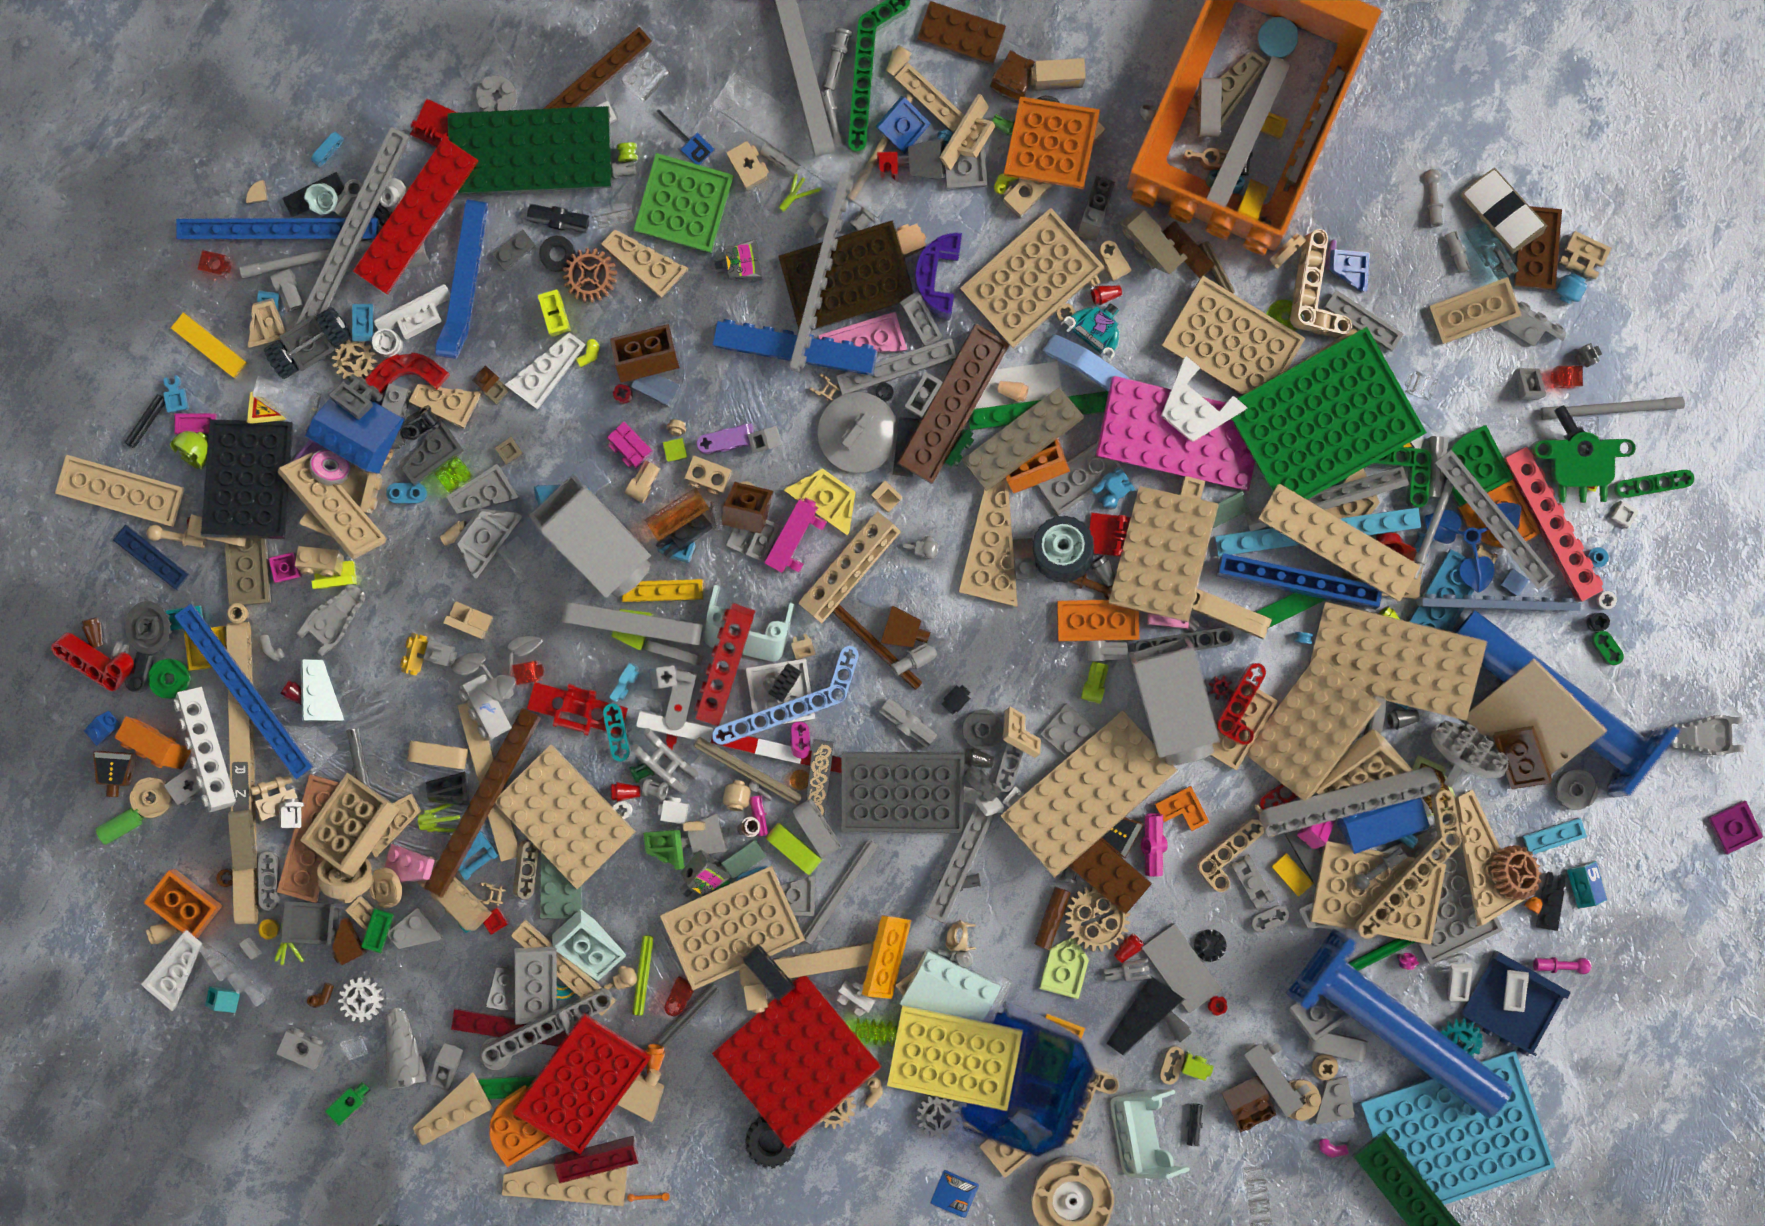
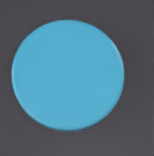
M1284 17L1271 18L1263 23L1259 30L1258 46L1268 57L1272 58V56L1282 59L1290 55L1296 48L1299 38L1298 30L1293 22Z

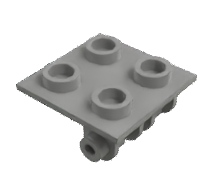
M503 966L496 967L486 1007L515 1012L514 970H509Z

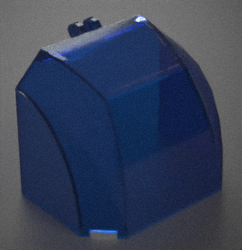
M1004 1001L1002 1005L1004 1010L1002 1013L997 1012L992 1024L1023 1030L1008 1109L1005 1111L966 1103V1107L962 1106L960 1110V1117L965 1131L1038 1158L1063 1147L1075 1118L1082 1119L1083 1114L1078 1111L1080 1107L1086 1108L1088 1105L1083 1098L1095 1068L1084 1042L1074 1033L1045 1017Z

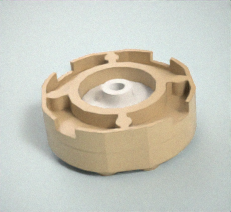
M1066 1156L1051 1161L1037 1174L1031 1193V1205L1040 1226H1107L1114 1205V1195L1106 1175L1096 1164L1074 1156Z

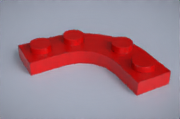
M418 353L396 354L381 362L365 380L368 385L376 387L379 393L382 394L388 388V384H391L400 376L407 374L416 375L437 390L450 374L425 355Z

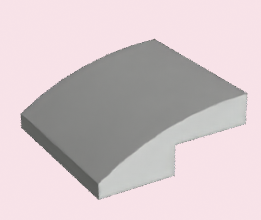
M767 520L761 534L732 528L725 546L764 562L780 525Z

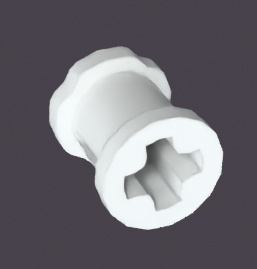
M620 801L613 806V809L617 811L621 805H623V808H627V812L622 816L623 819H626L632 813V806L627 801Z

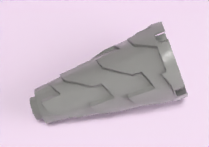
M401 1007L389 1009V1014H386L385 1019L387 1090L428 1082L422 1056L419 1054L408 1016L405 1011H401Z

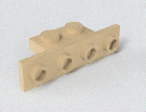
M981 94L976 96L939 157L947 170L951 171L960 155L977 158L995 128L993 121L982 119L989 106Z

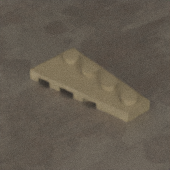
M1253 50L1220 77L1222 81L1221 127L1268 64L1266 60ZM1198 96L1188 104L1197 112Z

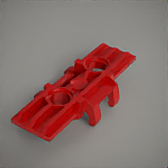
M534 683L527 707L528 710L553 716L554 727L561 726L583 732L586 736L589 735L591 727L607 731L604 716L600 720H595L592 717V711L595 708H599L603 712L605 706L611 704L596 699L597 691L581 689L573 684H568V691L541 683ZM556 697L563 699V706L560 709H556L553 706V700ZM620 706L625 722L628 708ZM610 707V711H607V715L612 717V722L608 721L609 726L614 723L621 724V720L616 721L615 714H618V709L614 710L613 707ZM569 712L588 719L587 724L584 725L561 718L562 713ZM615 726L611 729V733L621 735L622 729Z

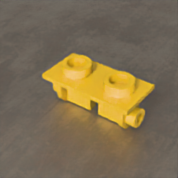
M411 633V637L408 636L405 647L407 652L406 656H403L401 659L400 667L402 668L401 672L408 674V670H410L409 674L417 676L418 672L421 671L423 658L416 656L417 653L425 655L428 641L427 636L419 635V638H417L418 634Z

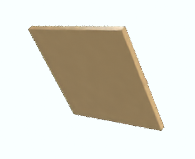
M1535 659L1531 660L1473 707L1467 717V722L1477 728V732L1492 738L1495 732L1534 726L1550 774L1558 770L1607 731Z

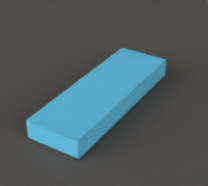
M1576 818L1521 837L1524 846L1527 847V851H1532L1534 855L1586 838L1587 835L1581 818Z

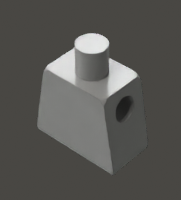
M718 813L701 820L705 822V830L687 831L688 835L681 837L682 849L692 847L694 855L700 849L707 854L727 851Z

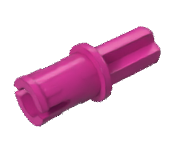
M762 795L750 797L751 817L756 818L760 823V831L757 836H765L768 834L765 820L767 813L764 812Z

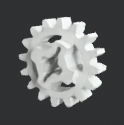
M359 977L357 982L355 979L350 980L351 986L346 983L344 985L346 991H340L339 993L343 998L339 999L338 1002L344 1005L340 1010L346 1009L345 1017L352 1015V1021H355L358 1017L360 1022H363L365 1017L371 1020L372 1014L377 1015L379 1013L376 1008L383 1007L379 1003V1001L384 999V996H379L382 988L376 989L377 982L370 984V978H367L365 982H363L362 977ZM356 987L355 994L349 996L350 991ZM366 988H368L373 994H370L366 990ZM359 996H361V998H365V1001L362 1004L361 1001L357 1000ZM374 1003L372 1008L366 1012L368 1004Z

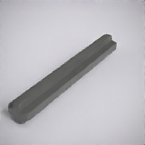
M713 983L710 984L658 1038V1043L662 1047H666L719 992V988Z

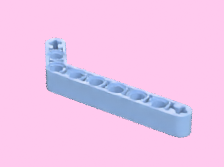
M1056 334L1051 336L1042 350L1054 360L1081 372L1107 391L1110 389L1112 376L1130 379L1088 349Z
M852 646L842 649L830 687L718 726L712 734L714 742L724 745L840 704L846 698L858 660V651ZM852 651L854 656L848 663V665H852L851 669L844 665L840 666V662L845 663L846 656H844V653ZM839 670H846L848 672L847 680L842 681L838 678L837 673ZM832 690H841L842 698L834 700L831 696ZM815 696L822 697L823 705L820 707L814 706L812 698ZM799 702L804 705L803 713L797 714L793 711L795 703ZM777 709H781L785 713V718L781 721L774 718L773 714ZM762 716L765 718L766 724L764 727H757L754 724L756 717ZM738 723L746 725L747 731L744 734L736 733L735 726ZM732 726L734 738H731V734L725 736L724 741L716 738L719 730L725 733L729 731L727 727Z

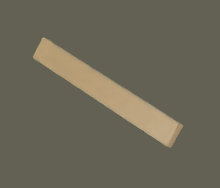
M465 703L458 705V710L480 785L494 760L490 741H486L485 738L480 736L477 729L479 725L476 720H472L468 712L470 708ZM494 804L488 817L502 862L516 858L519 845L512 821Z

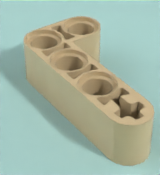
M1254 818L1247 820L1198 860V871L1214 890L1224 892L1229 888L1230 880L1221 868L1262 836L1264 828L1261 821ZM1252 823L1255 825L1258 824L1257 832L1251 831L1247 835L1242 832L1243 830L1245 832H1249L1252 829ZM1241 835L1243 837L1242 845L1235 846L1234 838ZM1222 848L1228 851L1227 857L1224 859L1218 857V851ZM1205 861H1210L1212 864V868L1208 872H1204L1202 869V864ZM1218 877H1223L1225 880L1224 885L1220 888L1216 887L1215 880Z
M1090 1065L1082 1068L1058 1128V1135L1062 1142L1070 1144L1077 1139L1096 1090L1106 1094H1113L1118 1090V1080L1112 1073ZM1088 1071L1095 1072V1078L1091 1081L1085 1079V1074ZM1113 1079V1087L1105 1088L1104 1081ZM1081 1090L1088 1092L1087 1098L1083 1100L1077 1098V1094ZM1074 1109H1078L1081 1112L1080 1116L1076 1119L1070 1117V1112ZM1066 1121H1069L1072 1124L1070 1128L1072 1135L1065 1137L1063 1131H1068L1070 1125Z

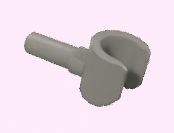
M752 780L749 781L748 787L750 790L758 792L769 801L772 800L773 797L759 788V784Z

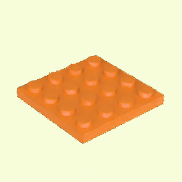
M1020 96L1004 176L1084 189L1100 109Z

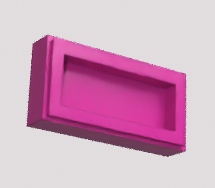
M174 414V434L184 431H193L195 433L200 431L203 434H209L210 419H217V414Z

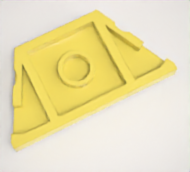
M822 468L785 488L784 491L797 501L800 498L805 499V497L815 501V506L819 507L816 514L847 536L849 535L856 493L850 487Z

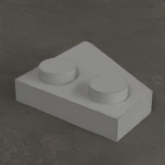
M419 907L388 932V937L398 949L429 943L443 938Z
M1344 1076L1326 1080L1317 1117H1315V1124L1355 1118L1348 1078Z

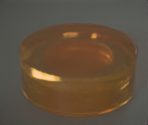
M801 769L794 771L790 777L791 785L797 790H803L808 787V772Z

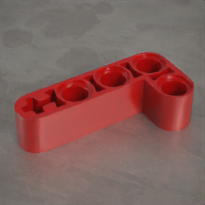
M69 632L64 633L51 645V651L56 657L109 691H116L125 682L134 665V661L129 654L121 652L112 660Z
M1252 663L1247 666L1215 724L1220 734L1238 744L1248 745L1254 739L1252 729L1240 723L1265 678L1266 669L1262 664ZM1258 667L1260 675L1254 676L1252 681L1256 682L1254 685L1252 682L1246 681V678L1251 679L1254 674L1251 670ZM1244 684H1247L1251 689L1247 696L1241 693V687ZM1234 702H1238L1241 706L1240 711L1236 714L1231 711V705ZM1224 720H1228L1231 724L1228 731H1223L1221 728V723ZM1242 730L1248 732V739L1246 741L1239 739V732Z

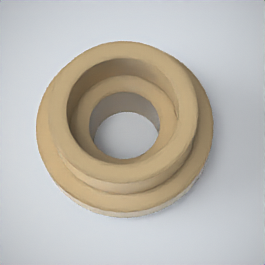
M671 419L666 426L669 433L674 436H681L687 430L685 428L686 424L676 419Z

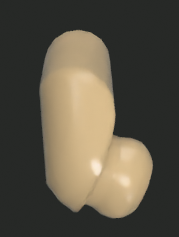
M871 1077L867 1082L870 1095L865 1099L864 1103L870 1108L883 1095L882 1083L877 1077Z

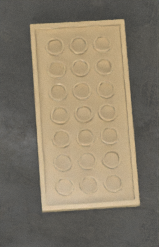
M1325 601L1310 663L1317 655L1372 697L1374 695L1381 696L1387 701L1467 721L1487 641Z
M1122 710L1000 816L1055 878L1177 772V769L1173 765H1168L1165 757L1159 758L1155 745Z

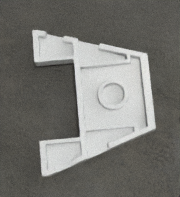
M1186 356L1181 363L1182 365L1161 416L1193 442L1243 412L1247 407L1234 396L1228 400L1220 411L1208 403L1187 385L1200 367Z

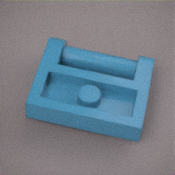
M481 829L458 869L465 880H468L472 873L492 858L496 859L499 856ZM485 847L487 853L466 868L463 863Z

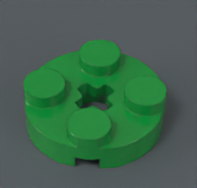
M176 659L159 660L149 671L150 689L161 698H176L178 692L188 689L192 679L187 666ZM166 674H173V683L169 682L167 684L165 682L167 680Z

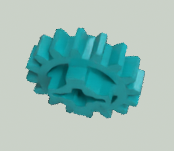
M1456 1018L1454 1019V1024L1447 1021V1028L1442 1026L1441 1033L1474 1057V1053L1479 1055L1480 1048H1483V1035L1480 1033V1028H1473L1474 1022L1472 1021L1466 1024V1019L1459 1023Z

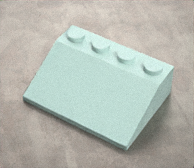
M925 949L899 1004L983 1022L1001 986L982 975Z

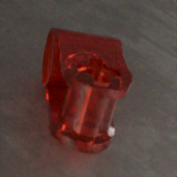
M681 976L677 977L664 1006L665 1012L672 1017L679 1015L684 1010L694 992L689 981ZM677 1002L679 1010L672 1012V1007L669 1004Z

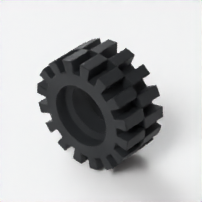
M787 663L768 694L783 702L802 671Z

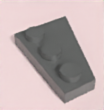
M442 421L439 427L426 435L424 442L414 451L402 467V470L412 484L416 486L464 450Z

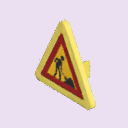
M250 392L247 412L248 423L287 419V415L256 393Z

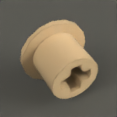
M1320 1054L1313 1060L1312 1071L1319 1079H1332L1338 1072V1062L1332 1055Z

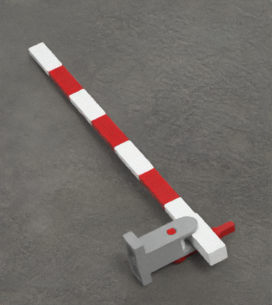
M677 669L675 673L677 686L672 687L666 716L640 711L636 726L667 733L666 743L671 750H673L678 736L695 740L702 737L712 744L719 745L714 742L712 736L715 728L686 722L697 673ZM719 730L716 738L724 741L725 736L731 734V738L735 736L730 731L723 733L722 730ZM747 736L720 745L807 766L811 764L812 750L809 751L807 757L800 759L793 756L790 745ZM832 755L830 771L842 773V757ZM964 786V802L976 804V799L981 797L982 792L980 790L976 791L972 787Z

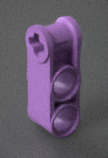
M744 424L735 428L722 429L702 435L697 440V447L701 453L711 454L733 450L738 447L751 446L748 434L754 432L753 424ZM703 440H707L709 443L712 442V444L709 445V449H705L704 446H701L702 444H704Z

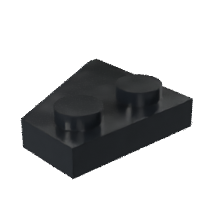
M465 771L426 782L429 802L470 805L468 779Z

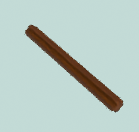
M840 604L833 610L832 613L890 667L891 664L899 661ZM909 669L899 675L915 690L922 685V681Z

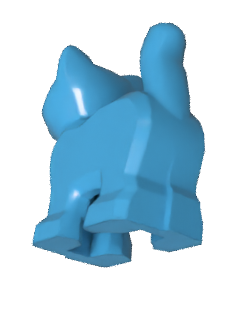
M1119 466L1113 472L1106 474L1097 486L1092 488L1094 494L1101 492L1104 487L1109 491L1108 494L1099 498L1098 501L1103 504V507L1111 509L1117 507L1120 498H1123L1129 491L1135 490L1132 483L1129 482L1127 475Z

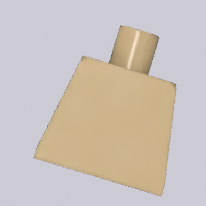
M650 1069L647 1076L639 1074L617 1105L652 1122L657 1114L665 1087L658 1082L661 1073L655 1069Z

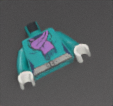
M1109 303L1104 311L1097 306L1094 309L1088 307L1076 311L1060 323L1061 325L1066 323L1069 326L1066 331L1069 332L1071 330L1101 354V359L1106 355L1109 357L1108 362H1111L1119 345L1120 331L1117 328L1118 323L1113 319L1119 311L1116 306Z

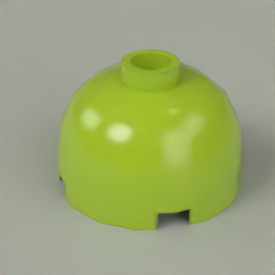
M184 431L179 433L169 443L170 448L175 453L179 451L182 455L180 458L195 469L200 468L202 470L207 464L208 437L202 432Z

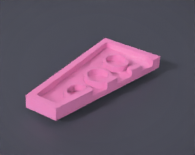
M896 312L818 335L820 340H822V337L833 338L834 342L842 343V340L854 342V346L859 347L862 344L874 346L873 349H876L878 353L907 351Z

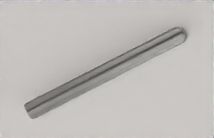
M867 840L803 936L806 943L812 944L877 849L878 845L872 840Z

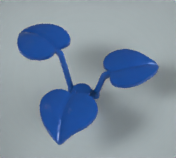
M1515 503L1496 504L1517 529L1520 522L1521 506ZM1445 509L1433 538L1440 543L1449 544L1454 542L1456 534L1464 536L1465 541L1472 545L1474 558H1468L1463 561L1460 566V576L1476 592H1482L1491 583L1495 568L1489 557L1483 556L1478 558L1476 545L1481 541V533L1488 531L1489 528L1485 527L1479 530L1468 528L1466 531H1459L1462 524L1461 518L1455 511ZM1434 513L1425 516V524L1427 529L1429 528Z

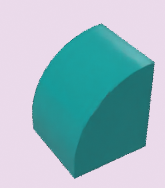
M209 986L205 1006L213 1011L236 1013L240 993L226 988Z

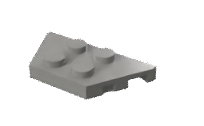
M478 509L459 534L455 543L474 578H478L522 518V515L518 512Z

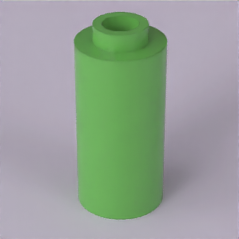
M131 807L96 827V834L104 845H108L142 825L143 816L138 813L139 810H133Z

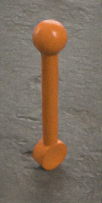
M664 1192L662 1195L634 1196L629 1194L627 1196L629 1202L643 1199H662L668 1201L670 1198L667 1192Z

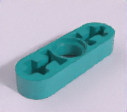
M611 703L605 706L603 716L613 759L621 762L629 757L630 749L622 710L619 705ZM610 707H613L614 710L618 709V714H615L616 721L620 719L621 724L614 723L609 726L608 721L612 722L611 715H607ZM618 726L622 729L623 733L620 738H613L611 736V729ZM625 740V744L621 743V748L623 750L626 749V753L623 754L624 758L615 755L618 746L617 744L613 746L612 741Z

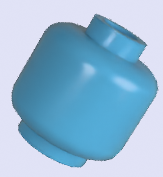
M1574 273L1565 275L1557 288V293L1561 295L1560 300L1569 304L1572 301L1579 302L1587 289L1586 279Z

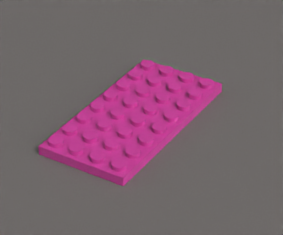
M1112 376L1096 452L1097 457L1249 491L1255 461L1231 419L1191 442L1161 416L1172 389ZM1203 397L1218 411L1226 404V402Z

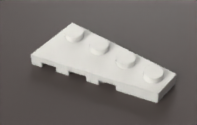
M569 332L549 348L547 352L534 360L531 365L518 373L515 378L508 381L505 386L538 410L586 347V344Z

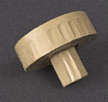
M367 858L354 877L340 871L326 859L320 863L317 870L320 890L325 895L339 899V901L344 903H351L357 896L366 892L372 883V868Z

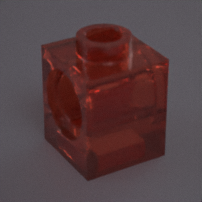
M202 250L198 270L203 273L226 278L227 273L229 274L232 268L231 258L226 255ZM220 260V266L217 269H213V262Z
M1557 366L1553 368L1550 380L1554 388L1582 387L1583 366Z
M537 660L512 665L516 685L542 681V676H545L543 664H539Z

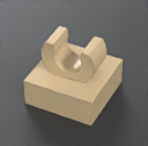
M804 634V640L797 641V638L793 637L794 643H791L796 660L816 655L812 640L808 638L807 634Z

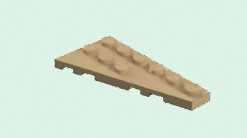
M1472 789L1454 799L1477 926H1482L1524 900L1515 901L1505 898V895L1499 894L1500 888H1494L1496 882L1491 880L1494 876L1490 873L1493 869L1490 864L1494 861L1493 856L1501 848Z
M547 1163L533 1168L505 1173L502 1195L624 1206L628 1166L559 1184L554 1163Z

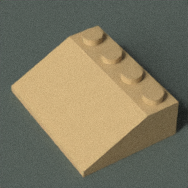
M1372 729L1349 746L1315 792L1321 795L1413 770L1389 742L1375 729Z
M347 773L300 841L340 871L354 877L400 808Z

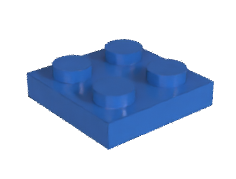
M901 96L875 127L901 153L905 154L908 151V146L914 144L931 123L905 97Z

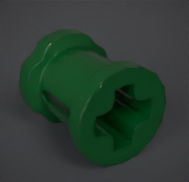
M645 763L636 767H629L636 783H639L641 779L649 775H655V772Z

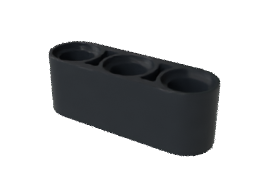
M899 417L892 475L913 477L912 472L898 465L897 462L916 430L920 419Z
M756 944L742 956L745 964L778 1001L795 988L789 977L759 944Z

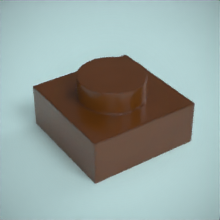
M485 365L472 381L487 393L499 380V377Z

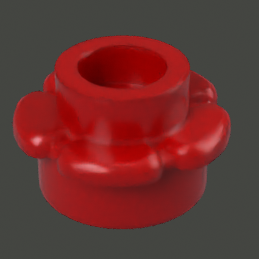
M1213 996L1210 1002H1208V1010L1212 1011V1014L1215 1016H1220L1228 1009L1227 1000L1222 996Z

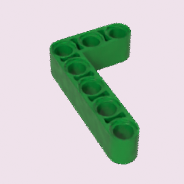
M1401 447L1385 456L1383 461L1378 460L1370 464L1409 468L1406 502L1411 508H1421L1427 504L1432 459L1429 451L1419 448ZM1397 452L1404 453L1405 459L1403 462L1397 461ZM1417 454L1424 456L1425 461L1423 464L1417 462ZM1416 474L1422 475V484L1415 482L1414 477ZM1414 494L1421 496L1422 501L1419 505L1413 501Z

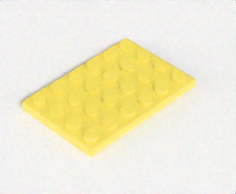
M903 1005L887 1086L1007 1111L1023 1030Z

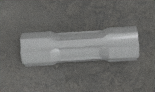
M1429 437V452L1432 459L1428 498H1440L1445 486V474L1435 461L1447 453L1448 437Z

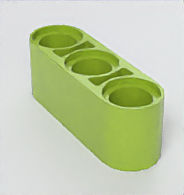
M779 822L765 837L808 875H811L823 860Z

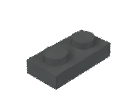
M521 230L492 253V255L506 271L534 249L536 245L527 233Z

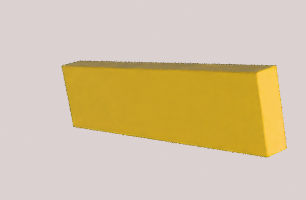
M1250 179L1237 213L1257 221L1269 187Z
M184 312L172 325V330L233 378H236L246 366L247 362Z
M703 579L640 581L632 590L622 595V602L703 600Z

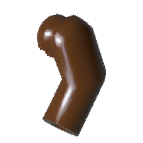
M324 983L322 992L310 995L307 998V1004L313 1008L327 1004L334 985Z

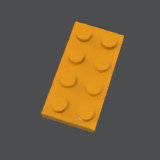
M881 916L871 959L868 963L866 979L863 983L862 995L892 999L912 920L895 916Z

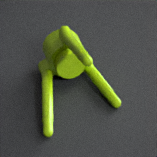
M445 803L436 808L424 810V814H419L418 825L421 831L454 832L455 828L434 826H437L438 822L457 820L461 817L456 815L437 818L436 814L433 813L454 805Z

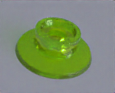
M1280 299L1273 302L1266 314L1295 332L1298 328L1294 327L1290 321L1293 301ZM1282 313H1286L1288 315L1287 320L1282 318Z

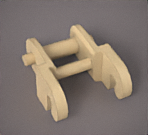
M819 373V376L825 379L827 384L820 392L812 387L809 389L818 396L822 394L826 397L827 401H833L831 397L836 390L840 391L839 385L832 384L830 378ZM830 385V386H832L833 388H832V390L830 391V393L827 395V394H825L824 392L826 391V389H827L828 386Z
M480 882L481 886L490 887L491 890L488 900L478 899L481 903L489 905L490 902H493L497 906L503 904L501 896L502 892L506 890L502 889V886L496 888L493 887L494 884ZM494 890L498 891L497 900L492 899Z

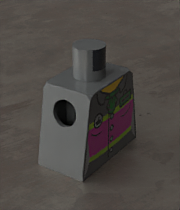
M756 239L725 249V259L714 260L716 272L728 270L730 280H762Z
M700 849L681 871V875L686 883L679 890L685 897H688L694 891L704 896L731 877L720 861Z

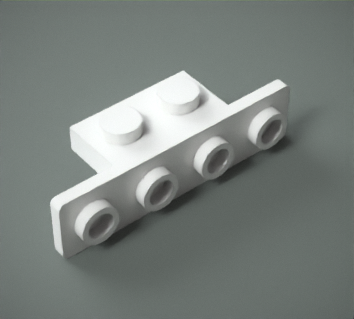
M444 284L374 320V324L378 330L383 328L391 330L399 326L407 340L442 322L436 306L450 300L451 292Z

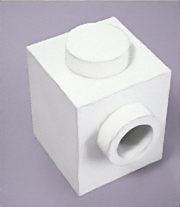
M669 796V800L665 799L663 803L659 804L658 815L661 816L660 820L684 824L687 819L689 803L681 802V798Z

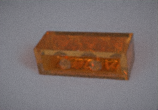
M694 488L644 520L657 541H660L708 511L709 507L699 491Z

